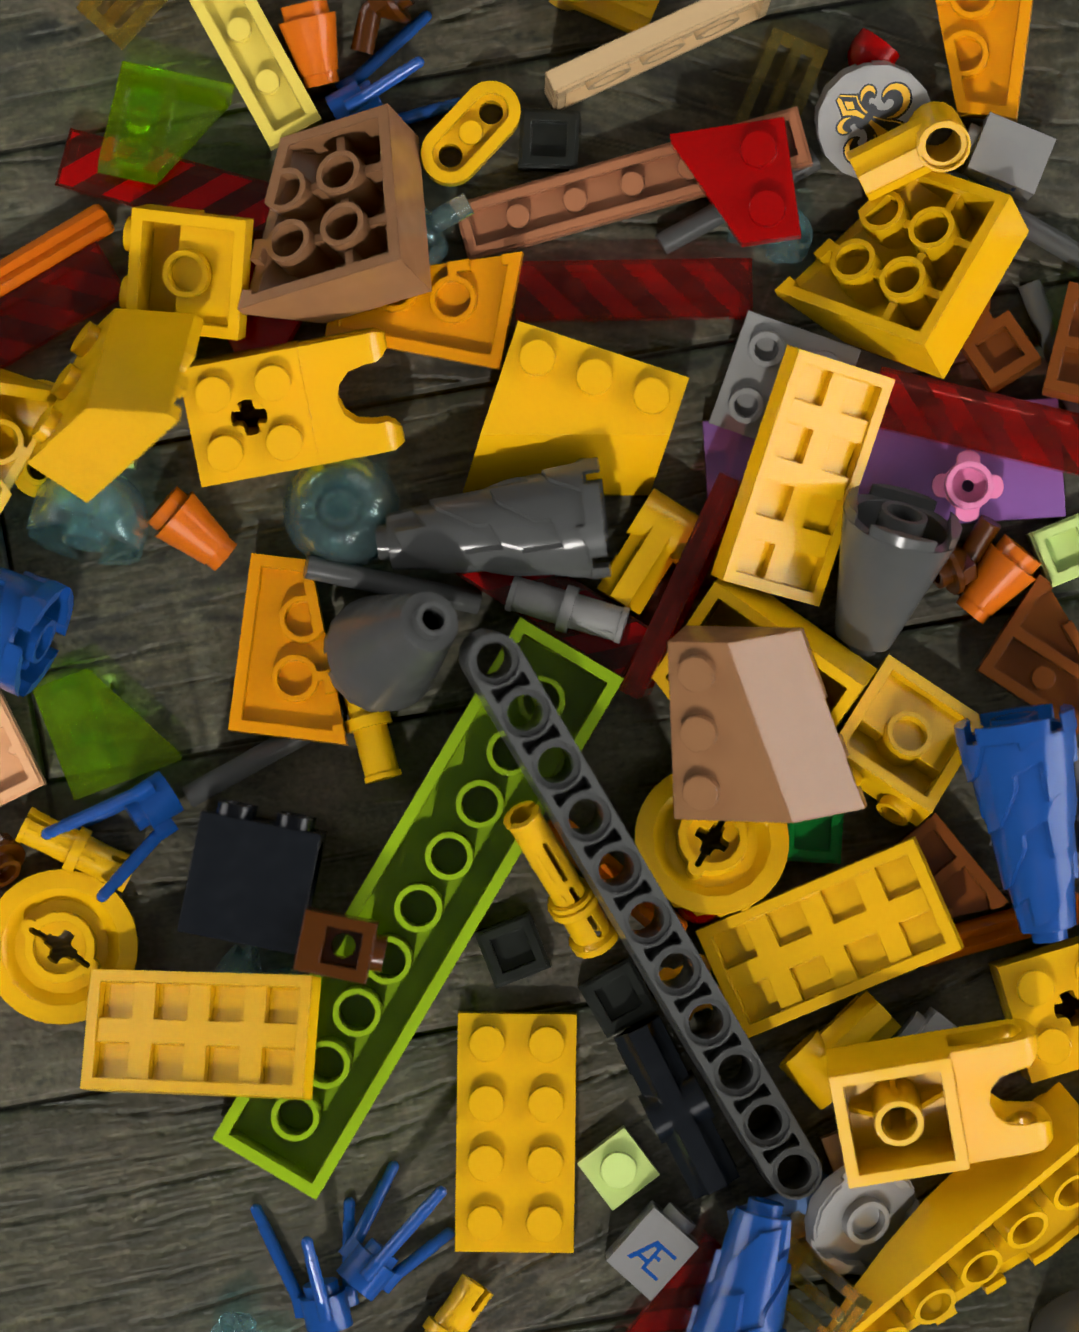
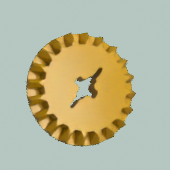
M673 774L659 782L643 802L635 824L634 844L666 899L671 902L674 908L689 910L696 916L706 914L723 917L730 913L747 910L761 899H764L776 885L784 871L788 858L789 832L787 823L770 822L766 827L763 822L725 821L720 831L722 832L720 843L727 847L724 852L714 849L710 856L706 855L701 866L696 867L695 863L701 854L702 841L695 834L697 831L702 834L709 833L712 828L717 826L719 821L674 819Z
M64 869L48 870L24 878L13 885L0 898V996L14 1010L30 1019L47 1024L63 1025L85 1021L91 969H136L139 939L134 917L128 910L122 897L116 892L105 902L97 900L96 895L106 884L105 882L81 871L74 870L73 873H70ZM33 928L38 931L40 930L46 935L52 934L57 937L61 936L65 931L71 932L74 935L71 946L77 950L78 955L89 962L90 966L78 958L72 959L68 956H64L58 962L53 961L49 957L52 953V946L46 942V938L35 932Z

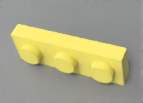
M189 0L271 151L278 148L281 137L316 127L323 123L320 114L257 0Z

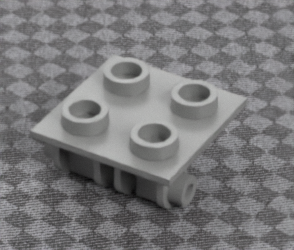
M748 310L709 423L756 439L787 345L856 366L861 349Z

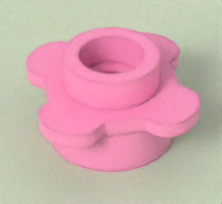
M971 450L960 452L956 457V464L946 474L936 475L932 481L934 495L939 498H945L955 508V515L963 522L976 520L979 516V509L989 499L1000 497L1004 490L1002 478L998 475H992L988 468L980 463L979 454ZM966 480L973 483V489L970 492H966L962 488V484Z

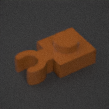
M989 300L960 351L989 394L993 395L1041 365V356L1009 310L995 319L990 313L991 300Z

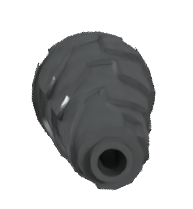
M598 457L580 458L571 464L541 470L542 473L505 479L484 489L429 499V504L387 513L386 524L376 525L375 527L379 560H390L393 570H438L439 573L490 572L510 576L555 575L586 577L593 580L611 577V562L595 563V558L607 557V552H610L602 479L586 481V474L600 471Z

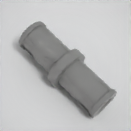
M514 576L505 605L506 611L518 612L556 624V631L567 633L570 628L612 640L617 644L621 642L630 612L629 607L624 606L623 608L579 594V587L568 585L565 590L529 580L522 576Z

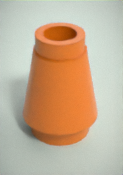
M312 0L280 8L284 23L278 25L301 78H303L305 89L339 82L337 71L339 67L336 11L330 12L327 0Z
M178 486L167 495L147 520V523L157 531L154 537L200 563L208 565L214 571L224 563L237 546V543L229 537V534L195 493L191 491L187 495Z
M1004 534L997 544L992 542L976 567L978 578L965 586L963 594L956 603L981 624H984L990 616H993L1036 580L1033 574L1040 567L1041 563L1016 541Z

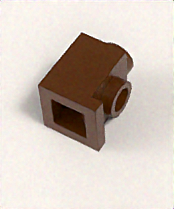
M308 906L304 913L293 970L366 984L370 970L382 971L388 936L377 934L379 921ZM344 933L354 939L355 950L351 955L340 956L334 951L332 942L336 935Z

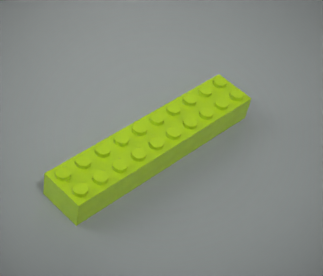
M519 618L509 637L520 647L581 752L624 678L526 620ZM503 649L500 650L487 674L496 672L501 667L504 661ZM476 693L345 913L379 921L377 934L388 936L382 971L370 970L366 984L309 973V975L321 978L312 1100L236 1097L212 1138L317 1200L522 853L510 830L504 825L506 813L518 803L534 801L541 808L542 815L545 814L544 808ZM530 695L515 697L507 708L509 723L512 726H520L527 723L534 713V702ZM560 747L546 749L541 754L538 760V770L542 777H551L561 771L565 756ZM338 934L333 939L332 947L338 955L348 956L355 950V941L348 934Z

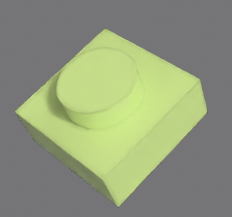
M624 1125L576 1160L578 1166L612 1211L660 1176L657 1168Z

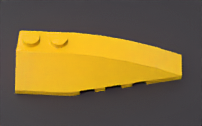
M1060 1081L1046 1093L1040 1094L1032 1100L1046 1110L1052 1121L1053 1139L1047 1148L1025 1155L970 1163V1169L952 1172L924 1199L884 1245L849 1292L824 1332H909L920 1324L930 1325L935 1323L938 1326L957 1314L956 1302L981 1287L987 1295L1007 1283L1003 1275L1005 1272L1028 1258L1036 1266L1056 1253L1079 1233V1104Z

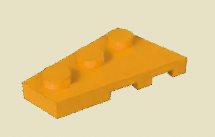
M935 0L958 115L960 117L985 119L989 112L1017 122L1034 0Z
M523 251L501 254V256L472 260L462 259L430 265L431 292L328 322L325 336L366 328H376L385 333L386 349L502 370L524 253Z
M251 553L228 730L236 733L348 746L338 690L333 686L328 673L331 669L328 663L327 652L324 654L326 630L317 584L314 580L303 578L306 559Z

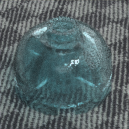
M367 457L302 468L290 480L283 499L284 527L294 547L305 557L311 555L334 562L364 566L378 558L375 527L386 524L387 513L400 510V497L389 474Z
M118 475L88 503L50 478H47L36 494L30 509L26 529H29L28 537L33 542L62 556L78 560L77 549L87 552H103L97 564L129 565L139 562L148 534L149 513L142 494L131 481L121 475Z

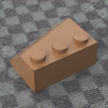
M387 103L281 137L264 201L270 209L263 237L254 241L250 260L255 264L249 290H242L237 310L244 315L325 324L431 292L419 137Z
M685 625L668 641L674 819L796 823L862 810L868 806L861 786L856 785L847 760L849 753L842 734L838 735L826 702L828 695L804 628Z

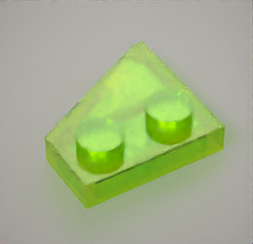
M122 61L98 160V173L157 185L231 106L235 84Z
M90 668L39 686L33 690L74 801L183 760L181 751L169 743L145 721L142 715L121 699Z

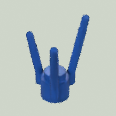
M430 11L421 12L354 73L335 83L337 91L326 96L325 100L336 120L384 105L379 95L424 66V59L417 56L373 84L369 79L366 80L432 19ZM457 97L398 113V115L409 125L448 113L461 98Z
M159 771L131 789L62 819L60 822L48 826L41 831L42 838L48 840L75 828L80 830L82 826L86 828L93 826L126 810L139 831L148 826L153 829L148 837L98 891L96 897L100 902H105L162 840L179 830L172 818L184 811L183 806Z
M390 1161L351 1237L338 1251L346 1259L336 1270L337 1273L370 1301H373L382 1290L389 1294L405 1275L429 1258L455 1235L453 1228H445L395 1266L399 1260L394 1254L446 1196L447 1189L444 1186H438L384 1246L374 1238H371L365 1246L362 1244L399 1170L397 1161Z
M352 1197L346 1198L343 1203L342 1246L351 1237L356 1227L355 1200ZM258 1203L253 1204L250 1208L251 1213L289 1293L295 1318H304L307 1332H339L351 1327L353 1319L350 1307L360 1304L357 1290L343 1278L341 1286H339L337 1277L323 1278L313 1240L311 1237L305 1236L301 1240L310 1282L302 1286L303 1294L261 1205ZM342 1256V1263L346 1259L344 1256Z

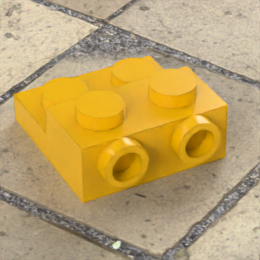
M154 204L132 207L131 216L127 218L123 229V246L125 251L129 252L128 275L123 278L119 291L121 309L194 313L204 320L200 336L235 341L245 339L247 315L242 314L237 308L242 290H249L254 219L205 213V210Z
M888 654L877 668L878 670L867 684L854 707L843 719L837 732L838 735L842 734L849 753L847 760L856 785L861 786L862 791L879 801L876 805L879 814L896 825L905 826L908 822H911L918 826L932 814L962 764L959 748L956 745L954 725L968 718L971 732H975L974 729H981L984 726L981 725L977 712Z

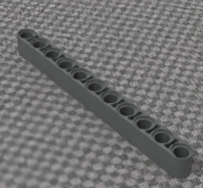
M479 629L471 632L463 640L459 648L458 660L462 671L757 1172L780 1196L790 1200H800L810 1196L817 1189L822 1179V1167L819 1158L520 647L512 638L493 629ZM498 642L504 652V661L496 672L482 674L476 664L477 654L485 644ZM520 695H530L534 702V713L531 719L523 725L512 726L507 717V708L510 702ZM560 747L565 756L561 771L551 777H542L538 770V760L541 754L546 749ZM591 799L595 807L591 822L582 828H571L568 820L571 807L579 800ZM611 851H622L624 856L622 871L614 878L601 879L599 874L601 859ZM652 902L654 917L651 923L643 929L632 930L629 925V915L632 909L637 904ZM682 953L684 962L680 974L670 980H661L659 966L662 960L670 954ZM702 1004H711L713 1017L710 1023L700 1030H690L689 1017L692 1011ZM733 1054L741 1055L742 1067L739 1073L731 1079L720 1080L718 1073L721 1062ZM770 1105L771 1116L769 1121L759 1129H749L748 1118L751 1112L758 1106ZM799 1155L800 1165L797 1172L786 1179H778L777 1171L780 1162L787 1156Z

